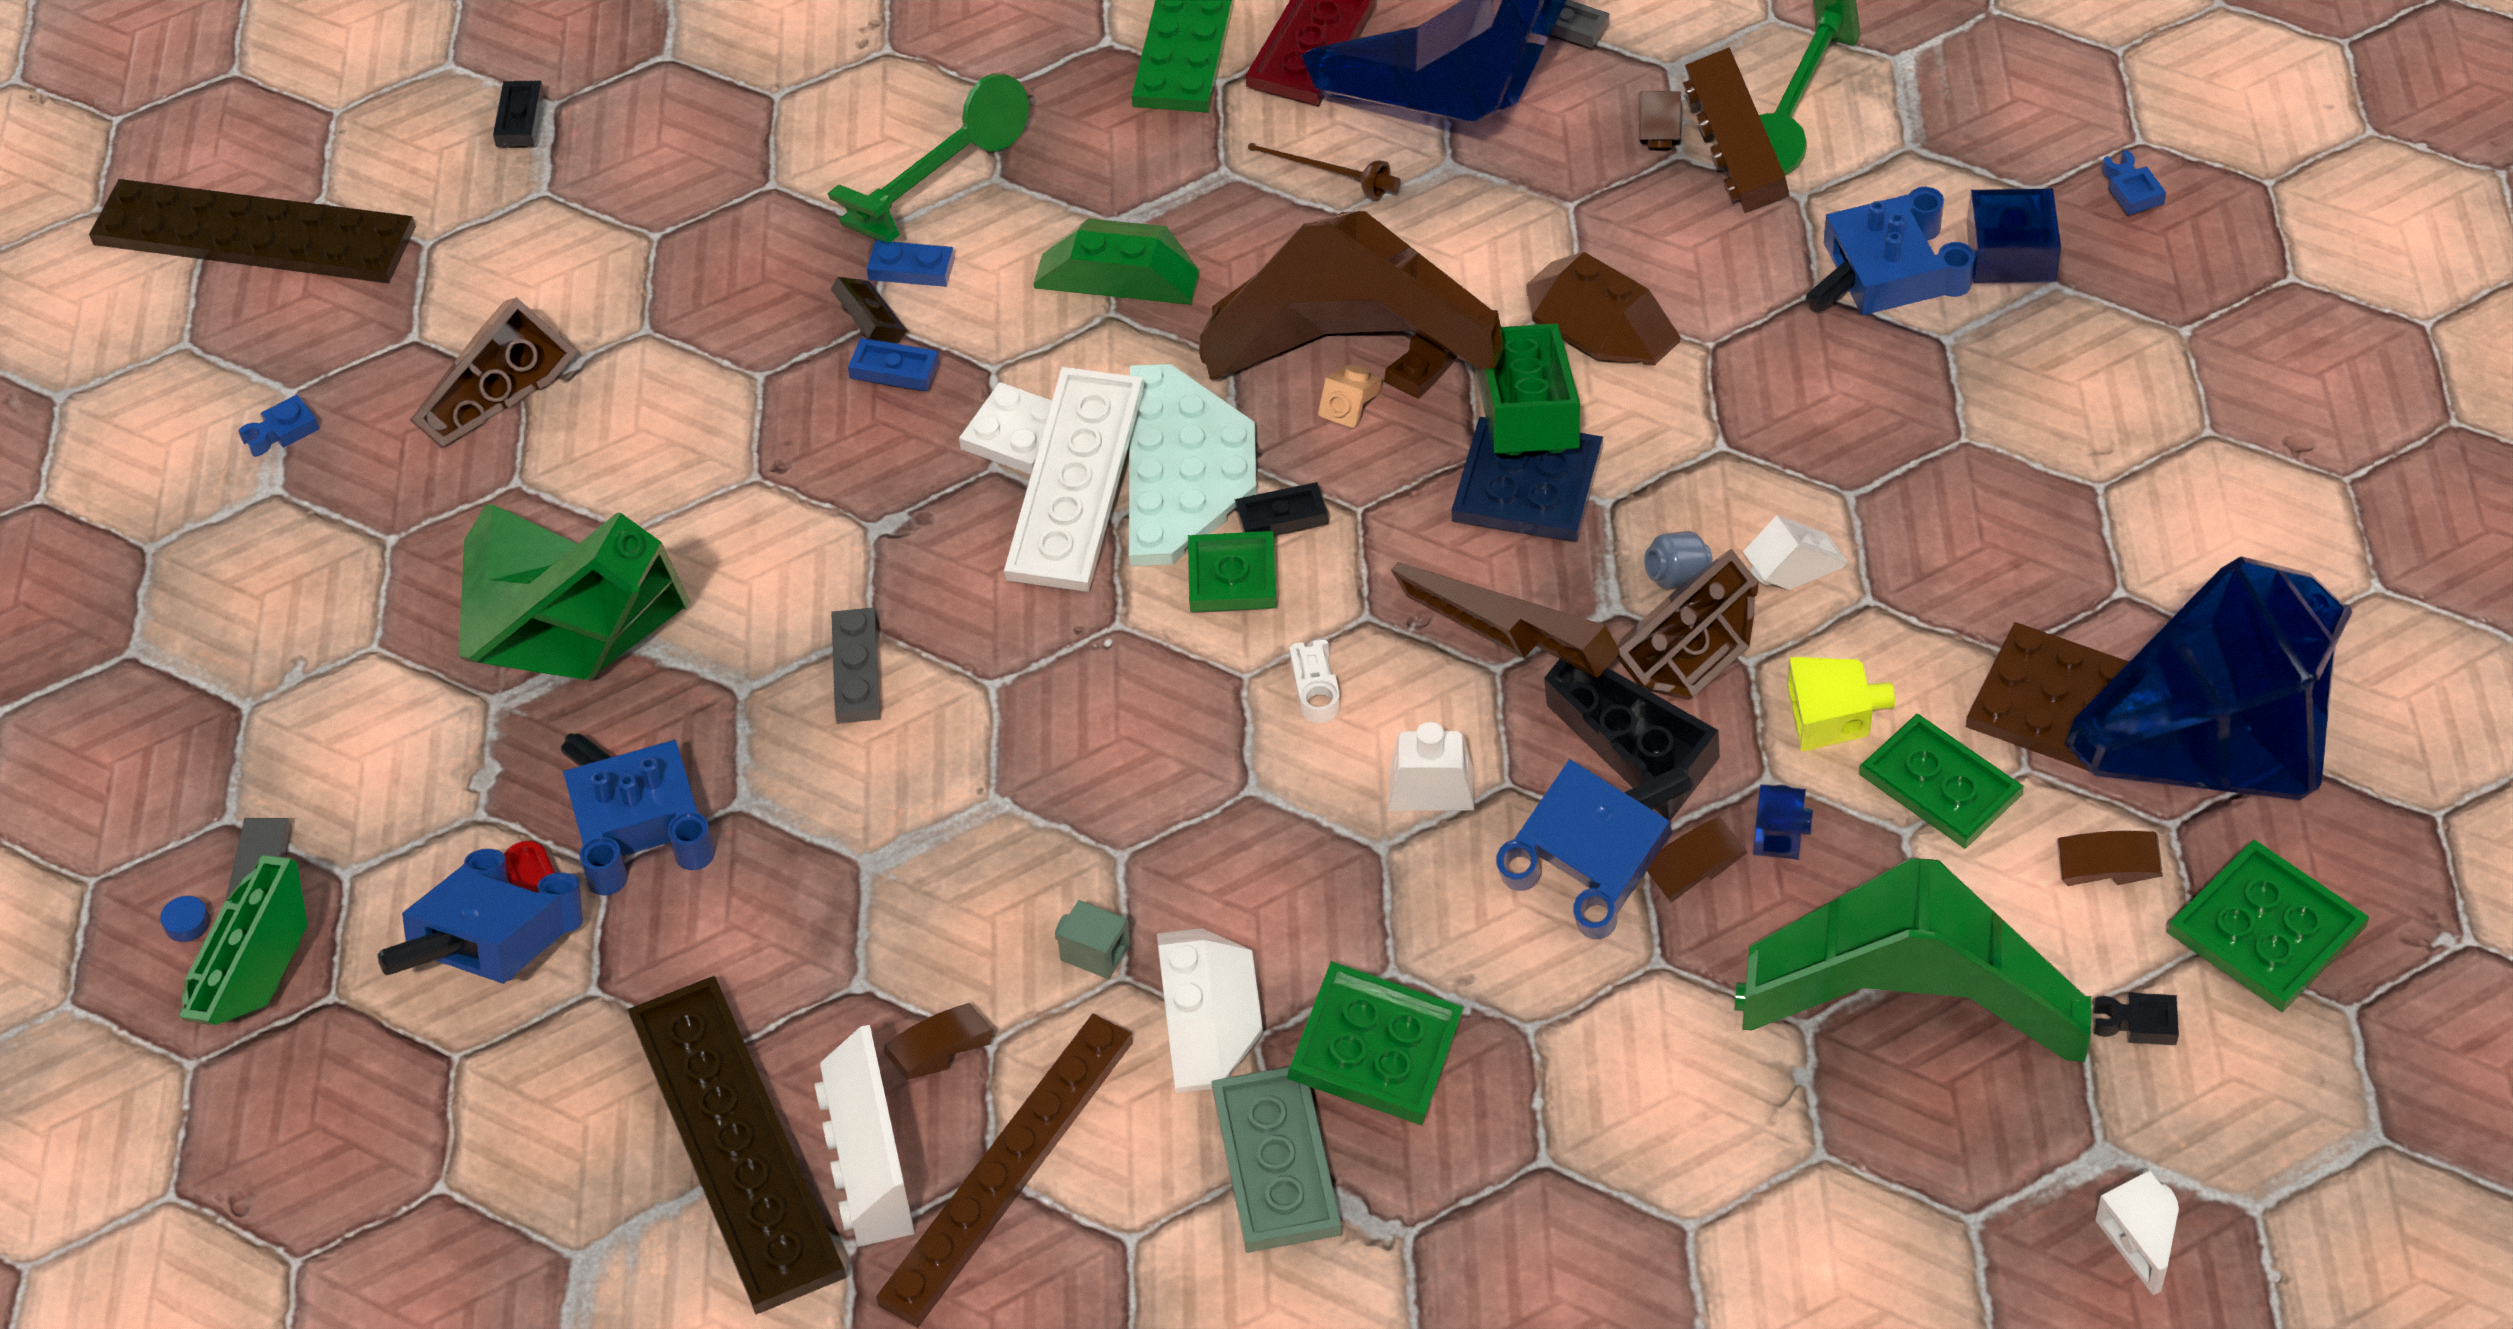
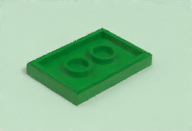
M1918 713L1860 765L1859 769L1861 777L1964 849L1975 841L2022 796L2024 788L2022 784Z

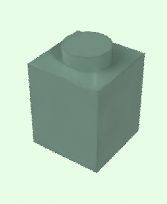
M1081 900L1077 901L1069 915L1064 914L1061 917L1055 931V939L1058 940L1061 961L1106 979L1111 978L1131 945L1127 918Z

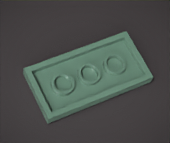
M1289 1067L1211 1081L1246 1253L1342 1236L1341 1223L1309 1086L1286 1079Z

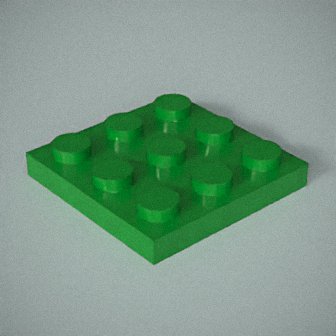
M2253 839L2170 921L2167 933L2283 1013L2367 927L2369 916Z
M1330 961L1286 1079L1422 1126L1464 1007Z

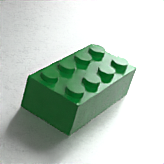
M1558 324L1501 327L1505 348L1496 368L1478 369L1475 367V374L1494 453L1519 455L1525 451L1542 450L1560 453L1567 449L1579 448L1580 401Z

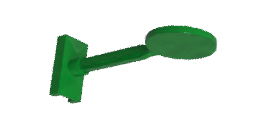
M1813 0L1817 22L1815 26L1816 32L1776 111L1759 115L1785 175L1795 170L1805 157L1807 141L1804 129L1792 119V116L1830 41L1855 46L1861 35L1856 0Z
M992 73L980 79L970 90L965 100L962 115L963 126L882 189L877 188L869 195H865L838 184L827 193L829 199L844 205L847 213L839 218L841 225L887 244L897 238L900 234L889 211L894 201L968 144L972 143L986 151H1001L1012 145L1021 135L1028 118L1029 102L1026 90L1020 81L1004 73Z

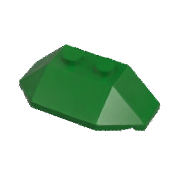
M1088 218L1042 254L1033 284L1034 289L1192 305L1200 274L1199 269L1167 226Z
M262 855L255 863V870L245 876L225 900L184 980L183 1007L180 1009V1018L188 1022L215 1026L268 1005L271 997L279 987L280 979L291 957L298 950L300 940L308 926L296 861L291 858Z

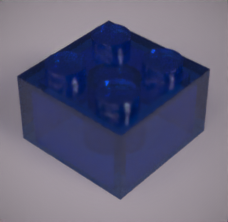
M2053 188L1971 190L1966 225L1969 246L1975 252L1973 283L2056 282L2061 241Z

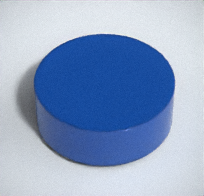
M180 896L171 900L165 905L160 915L165 933L169 938L178 942H187L198 938L206 931L210 921L204 903L194 896Z

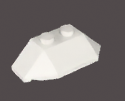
M1203 928L1158 933L1157 941L1175 1093L1212 1089L1211 1081L1229 1078L1230 1073L1245 1058L1263 1033L1252 950Z

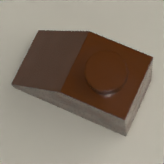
M1681 91L1639 92V140H1648V148H1672V140H1680Z

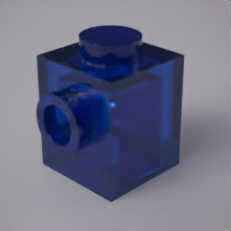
M1760 784L1753 855L1799 860L1801 834L1811 835L1813 808L1804 807L1806 789L1792 788L1787 785L1772 786Z

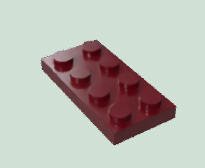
M1290 0L1245 75L1246 87L1318 105L1373 11L1376 0Z

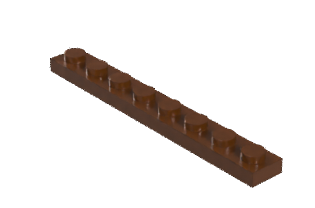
M1092 1013L876 1295L879 1307L917 1328L921 1325L1133 1044L1131 1032Z

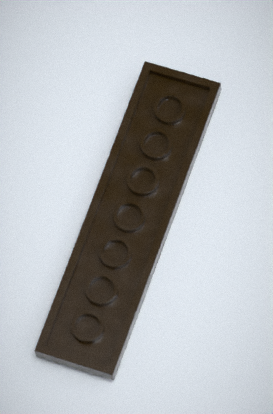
M118 179L89 236L93 245L390 283L416 226L413 216Z
M715 975L627 1009L632 1025L755 1315L847 1278L841 1259Z

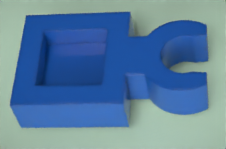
M2125 150L2122 151L2121 164H2115L2109 156L2103 159L2102 172L2105 177L2110 179L2109 190L2128 215L2163 205L2165 203L2166 191L2147 166L2136 169L2134 167L2135 158L2133 154Z
M296 394L261 412L263 422L248 423L242 426L238 432L243 444L248 443L253 457H257L266 453L270 449L271 444L278 441L282 448L319 430V426L314 415Z

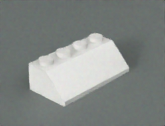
M870 1025L861 1026L820 1062L823 1082L814 1083L820 1111L828 1109L830 1111L831 1121L822 1122L828 1150L837 1149L839 1160L830 1162L836 1190L845 1188L847 1195L846 1201L838 1202L844 1231L854 1229L858 1247L915 1234Z

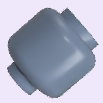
M1692 531L1666 533L1657 536L1646 550L1644 557L1648 576L1658 586L1666 590L1677 589L1712 563V553L1709 546L1704 544L1701 537Z

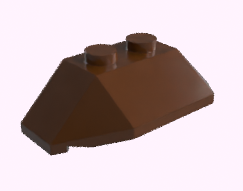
M1586 252L1552 261L1526 284L1532 321L1539 325L1558 324L1562 339L1596 359L1618 362L1642 361L1644 365L1655 366L1680 343V335L1648 288Z
M1732 549L1728 550L1678 587L1624 635L1617 645L1620 651L1617 659L1639 686L1687 700L1694 698L1750 647L1754 619V597L1757 596L1759 582Z

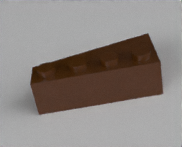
M1730 47L1686 64L1685 68L1689 80L1682 82L1690 104L1695 103L1699 111L1696 117L1704 137L1709 135L1714 144L1710 147V151L1717 168L1721 169L1724 167L1728 178L1724 179V184L1731 201L1739 200L1744 213L1790 196L1785 174Z

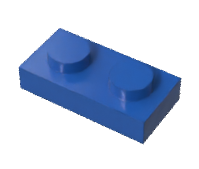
M875 240L867 266L868 280L947 287L955 260L954 249L949 246L890 242L887 244Z
M860 338L848 365L849 378L928 391L940 363L939 352L931 349Z

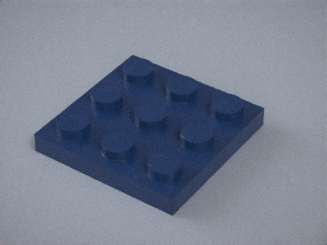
M1479 416L1451 510L1452 521L1577 542L1603 449V436L1580 433L1579 448L1567 449L1560 453H1551L1545 450L1525 451L1519 455L1494 453L1486 417Z

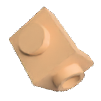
M1344 366L1325 378L1318 415L1330 421L1354 428L1359 424L1363 404L1379 394L1382 378L1370 375V371L1362 366Z

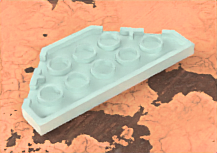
M1172 364L1130 366V376L1143 377L1144 389L1132 430L1129 448L1130 566L1173 565L1185 555L1184 549L1188 547V535L1211 534L1227 521V514L1235 508V499L1257 495L1255 422Z

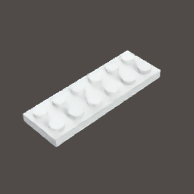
M1061 367L1005 565L1004 574L1006 581L1089 592L1144 389L1143 377Z

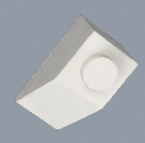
M1778 515L1743 551L1753 565L1750 570L1758 581L1766 586L1773 584L1788 590L1840 570L1848 563L1827 533Z
M2149 1170L2101 1195L2095 1221L2151 1294L2155 1295L2162 1290L2179 1207L2173 1191L2167 1185L2160 1184Z

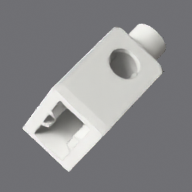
M1426 722L1421 724L1417 731H1403L1398 734L1389 768V811L1474 810V769L1462 733L1459 731H1444L1439 724Z

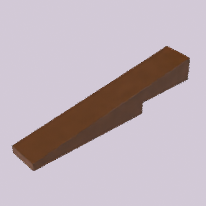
M1397 562L1391 569L1408 598L1522 658H1525L1537 646L1598 678L1620 654L1616 643L1604 624Z

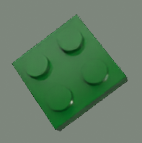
M1273 531L1188 535L1190 612L1276 608Z

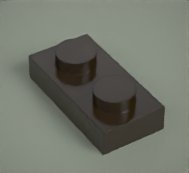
M838 276L831 287V291L841 302L842 309L860 327L861 334L867 339L900 343L907 330L873 285L867 280Z

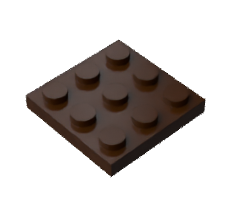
M2014 622L1967 716L1966 728L2093 773L2121 715V709L2126 704L2139 677L2141 665Z

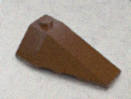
M517 297L506 300L475 334L411 417L410 421L437 445L444 447L496 414L510 408L535 391L552 383L578 352Z

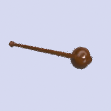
M1255 143L1248 145L1250 151L1257 150L1361 180L1363 193L1372 200H1380L1386 191L1397 193L1400 188V178L1390 175V166L1385 161H1373L1362 172L1256 146Z

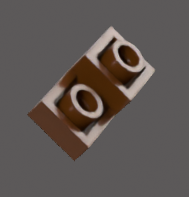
M1416 333L1411 337L1409 351L1386 368L1384 382L1418 399L1439 380L1457 356Z
M1718 816L1662 848L1647 869V872L1672 903L1708 876L1712 880L1748 852L1722 818Z
M2106 831L2058 838L2062 876L2067 886L2113 878L2117 885L2163 877L2158 834L2154 831Z
M967 1003L935 1014L908 1028L885 1044L884 1053L908 1080L947 1070L949 1058L952 1054L990 1045L993 1029L974 1007Z

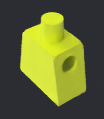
M1789 658L1787 688L1801 751L1813 750L1866 737L1870 734L1873 710L1894 709L1895 693L1892 682L1867 684L1863 663L1858 659Z

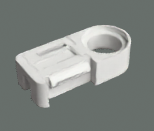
M1326 640L1313 641V646L1305 647L1303 642L1290 646V662L1300 711L1305 719L1313 723L1329 722L1338 715L1340 710L1339 689L1336 675L1331 674L1328 661L1329 643ZM1315 695H1326L1332 700L1324 707H1314L1308 703V700Z

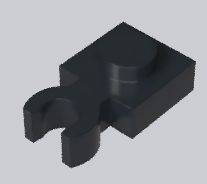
M2128 993L2126 1004H2121L2118 1000L2108 996L2095 998L2093 1013L2106 1014L2111 1018L2096 1019L2094 1034L2109 1037L2117 1034L2119 1031H2128V1043L2177 1045L2179 1036L2177 995Z

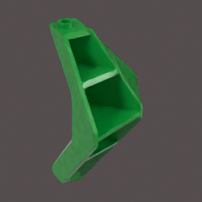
M486 504L464 539L458 656L470 662L590 680L594 679L599 671L680 610L687 609L690 600L663 543L622 513L614 514L582 542L577 544L493 504Z
M1908 858L1749 945L1746 983L1737 982L1734 1010L1744 1011L1742 1030L1752 1031L1861 988L1970 998L2067 1061L2085 1062L2091 1037L2092 996H2086L1941 861L1933 859Z

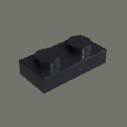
M541 80L503 81L493 132L496 147L535 145L544 95Z
M1317 482L1235 499V510L1242 532L1273 531L1274 535L1328 524L1327 511Z

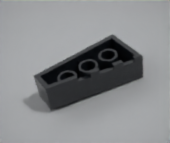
M1559 659L1544 677L1547 706L1632 788L1678 766H1683L1687 770L1693 783L1692 790L1654 808L1669 821L1672 820L1720 758L1718 729L1609 668H1606L1596 678Z

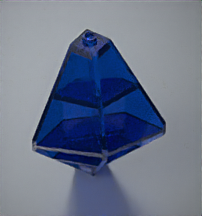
M1462 0L1418 27L1315 47L1301 56L1315 89L1331 99L1341 98L1370 101L1477 124L1518 102L1567 0Z
M2240 556L2221 567L2075 717L2065 745L2095 776L2301 800L2319 789L2322 784L2335 649L2353 613L2350 604H2343L2309 572Z

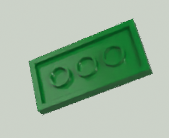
M1155 0L1131 95L1132 107L1209 113L1233 12V0Z

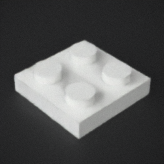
M999 382L959 437L960 449L1031 474L1052 400Z

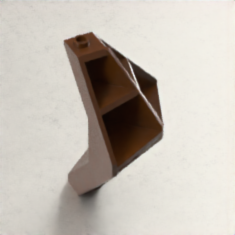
M1366 211L1341 212L1337 216L1313 223H1304L1256 275L1212 306V315L1199 336L1201 341L1199 346L1200 359L1203 364H1206L1210 379L1222 378L1321 335L1332 333L1412 330L1478 369L1496 368L1505 345L1498 310L1490 309Z

